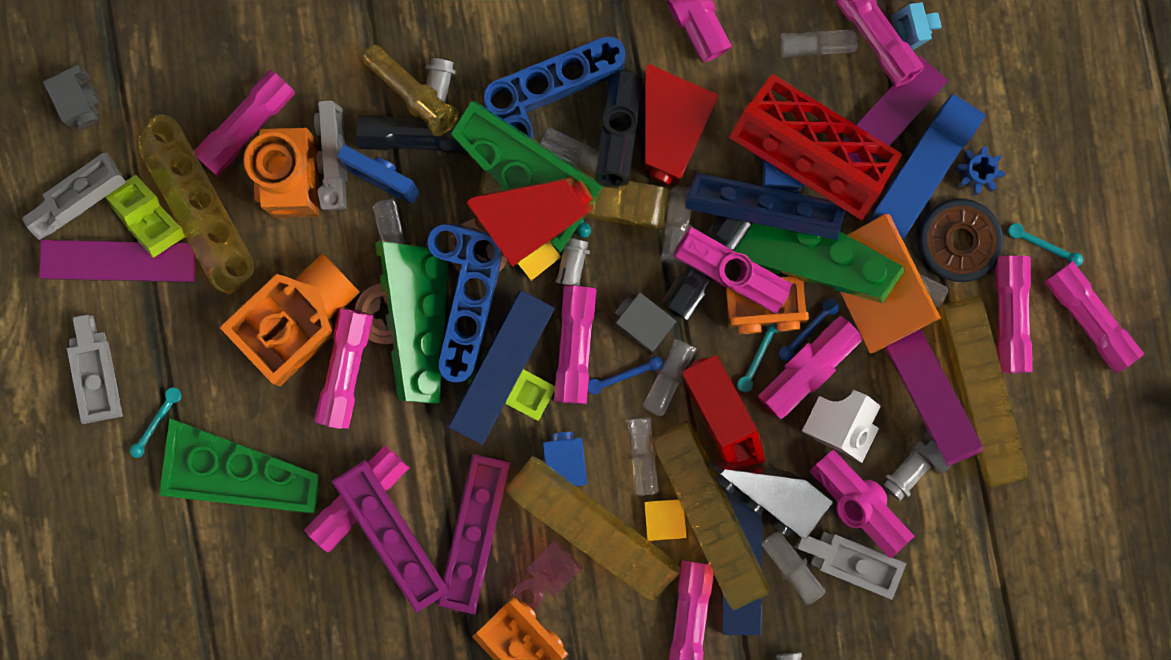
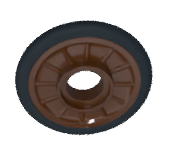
M952 199L936 206L925 218L919 236L920 250L930 269L944 279L954 282L974 281L989 273L997 264V258L1002 254L1004 242L1002 228L996 216L986 206L969 199ZM964 230L971 236L972 242L968 250L959 251L954 248L951 242V236L954 231Z

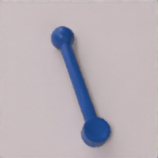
M827 299L823 303V310L788 346L780 348L778 355L781 360L789 361L792 359L793 351L828 315H834L838 312L840 306L835 299Z
M653 356L649 359L648 363L601 381L592 379L588 382V391L593 395H597L606 386L649 370L659 371L663 367V360L658 356Z

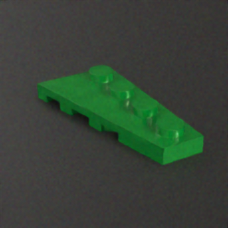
M475 100L471 101L451 133L475 161L499 183L502 190L572 177L575 182L581 180L593 196V200L590 201L592 205L604 187ZM584 216L551 239V243L559 252L564 249Z
M753 223L734 250L736 253L745 254L752 262L772 273L779 274L780 272L798 277L800 281L834 287L837 291L884 303L904 272L902 265L842 232L839 233L838 240Z
M383 241L375 242L376 254L381 256L383 275H380L382 292L386 291L389 314H386L387 329L392 331L394 349L391 351L398 401L439 404L441 385L439 359L444 339L449 261L435 257L427 247Z
M169 418L159 496L316 513L320 474Z

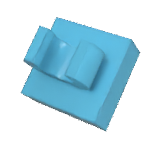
M923 2L909 4L891 16L895 31L904 42L909 44L912 50L931 40L932 30L942 28L939 14H925Z

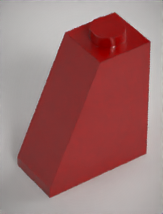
M648 64L644 78V169L650 171L649 177L670 186L671 181L676 184L680 183L719 95Z
M572 177L483 193L467 201L469 207L512 267L594 209L590 204L593 196L581 180L575 182Z
M718 356L698 359L688 369L682 371L688 391L723 462L754 467L766 461L758 430Z

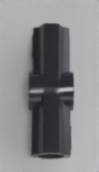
M620 71L617 74L610 75L595 173V181L602 183L604 187L619 188L629 183L643 79L637 77L634 72ZM621 127L624 128L625 131H616L612 128Z

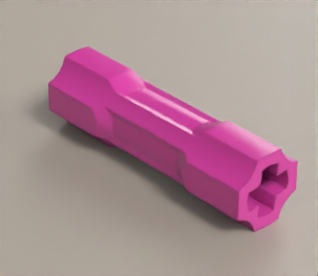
M834 0L847 20L854 23L879 59L881 68L896 88L906 85L924 70L922 62L909 44L899 37L877 6L876 0Z
M270 69L251 89L249 96L217 130L211 132L192 154L215 175L219 176L238 156L240 149L296 93Z
M1000 256L997 258L995 265V287L998 291L997 373L1032 372V342L1030 340L1029 325L1030 256Z
M1073 261L1044 281L1058 301L1067 307L1096 345L1098 353L1114 374L1123 371L1144 354L1130 334L1121 328L1092 290L1090 282Z
M564 286L561 314V343L559 366L556 372L554 402L587 405L588 365L596 288Z
M348 308L338 309L333 332L334 346L325 387L319 396L314 419L316 423L333 428L349 429L355 402L353 393L362 352L369 338L373 320L372 314Z
M384 445L368 462L385 491L390 489L410 468L387 445ZM339 495L304 531L319 547L328 553L344 538L357 520L341 495Z
M681 560L678 583L679 596L669 660H703V641L708 601L712 591L714 564Z

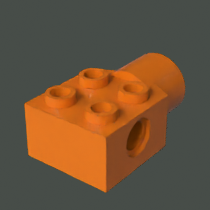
M308 128L260 129L259 136L254 138L246 149L244 165L249 177L254 181L255 201L260 203L261 208L273 218L319 217V196L317 192L319 189L317 166L318 141Z
M322 253L295 279L276 274L232 315L220 329L273 385L281 387L333 338L335 326L332 318L338 313L339 308H344L360 291Z

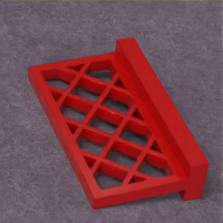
M774 74L770 75L753 101L745 108L729 136L733 141L860 220L864 219L880 195L885 183L902 156V153ZM771 89L785 97L786 101H776ZM781 112L793 113L796 121H785ZM805 113H811L818 118L819 122H809ZM815 133H825L829 142H819ZM838 133L848 136L852 142H842ZM848 153H858L862 162H852ZM870 153L877 154L888 161V163H875Z

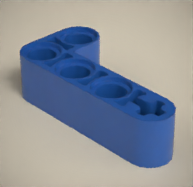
M609 36L603 37L498 79L489 84L485 90L484 100L486 108L512 126L524 129L527 132V136L534 139L532 125L527 113L609 80L611 74H617L624 69L625 48L618 39ZM608 51L610 56L615 55L614 64L609 65L606 60H602V52ZM587 57H591V64H594V73H590ZM576 64L584 72L580 78L569 80L564 77L562 71L566 66ZM536 78L543 79L548 84L546 91L538 95L532 94L527 89L528 83ZM504 92L511 95L513 100L507 108L498 109L492 105V99L496 94Z
M952 93L936 113L866 224L884 214H890L903 240L962 147L972 138L986 114Z
M444 223L435 227L430 232L428 237L429 250L435 257L462 264L439 359V370L446 380L459 383L465 381L473 373L477 365L503 253L487 231L455 223ZM443 230L450 231L456 236L457 246L451 252L442 250L438 245V235ZM488 240L494 245L495 255L492 260L483 261L478 258L475 253V246L478 241ZM478 278L485 283L486 293L484 297L474 298L467 293L466 283L468 279ZM459 317H472L477 324L476 333L473 335L462 334L457 327ZM460 344H473V349L467 346L462 355V362L468 364V366H463L459 372L455 371L454 364L449 362V360L457 355Z

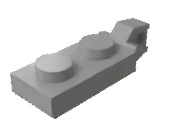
M332 100L319 102V113L314 115L315 131L317 136H321L322 151L317 152V166L319 173L324 174L323 185L317 191L321 209L325 211L347 209L345 182H348L347 170L337 157L343 144L345 145L343 108Z
M103 152L42 194L45 200L22 219L29 231L40 240L81 215L85 210L126 183L114 160L107 152Z
M88 314L74 317L76 338L69 339L70 348H67L80 420L82 424H89L123 417L109 342L106 339L105 332L97 333L93 315Z
M823 532L820 540L810 536L804 540L799 536L795 548L814 555L810 564L818 567V570L891 600L894 597L907 564L894 558L890 559L885 554L833 533L831 535Z

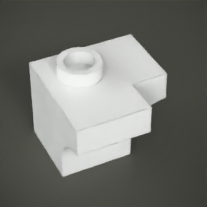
M855 390L846 399L837 402L829 401L819 396L802 431L816 441L862 463L879 430L872 423L881 406L867 395Z

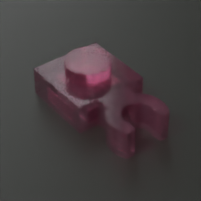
M555 540L526 569L534 578L524 580L518 584L513 594L517 596L524 589L531 590L534 593V600L529 606L534 610L543 602L545 590L553 597L556 596L583 567Z

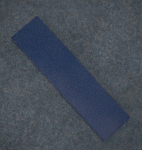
M700 173L694 174L685 209L834 240H838L845 214L843 208L827 199Z
M523 290L518 291L447 427L481 445L484 444L555 309L554 307Z
M724 488L722 515V635H761L762 515L759 516L742 503L746 496L736 489L731 494Z

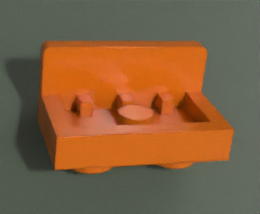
M794 276L780 277L792 285L785 303L777 313H772L730 288L725 287L729 328H738V334L761 333V326L774 324L777 325V331L800 330V323H805L809 320V313L806 312L804 281H800L798 277Z
M514 597L472 636L493 660H563L568 655L563 649L561 639L554 632L546 630L536 620V614L529 605L519 602Z

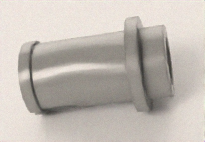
M431 58L430 65L425 67L429 72L422 104L446 108L445 103L451 75L456 73L453 70V62Z
M570 238L563 250L556 283L580 286L585 255H590V250H587L589 242Z
M912 451L892 476L889 474L885 476L886 482L883 484V488L898 501H901L904 496L909 498L911 495L910 489L932 466L920 454Z

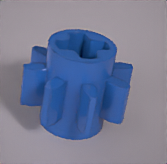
M985 146L980 149L977 156H974L970 150H967L963 154L967 164H958L954 168L955 171L962 173L963 180L960 181L958 186L963 187L967 185L973 188V196L978 195L983 186L990 193L997 189L993 179L1005 176V172L998 170L997 162L1002 157L998 155L993 158L988 155L987 147ZM977 164H981V171L987 172V175L982 179L978 178L977 171L972 170Z

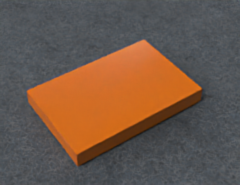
M884 214L847 235L902 265L904 269L902 276L884 303L840 292L869 353H875L941 319L890 214Z

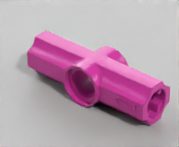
M666 0L674 20L681 29L684 28L702 64L722 56L732 48L714 13L716 9L713 0Z
M689 227L681 237L673 255L678 260L714 279L720 286L730 288L772 313H777L790 293L791 283L752 262L745 254L736 253L692 227ZM731 259L739 264L741 271L735 281H730L724 271L726 263Z
M839 316L822 331L821 335L813 343H807L785 365L786 369L757 398L774 416L781 420L809 392L812 394L836 371L835 367L863 340L859 331L849 321Z
M835 450L828 453L810 470V473L838 502L837 512L840 519L849 527L862 528L890 559L915 537L886 506L887 496L884 489L875 481H863Z

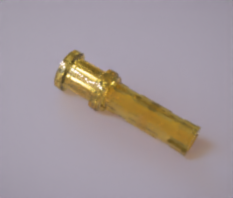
M373 45L365 52L362 58L364 65L369 67L406 101L407 110L413 116H420L428 124V130L435 136L443 135L454 126L458 118V110L453 105H446L439 99L437 91L431 85H421L391 58L380 45Z

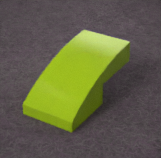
M137 175L128 179L126 183L105 197L121 221L152 258L185 237L181 227L160 206L156 195Z
M484 350L467 384H470L487 350ZM523 369L505 404L539 421L555 391V386Z

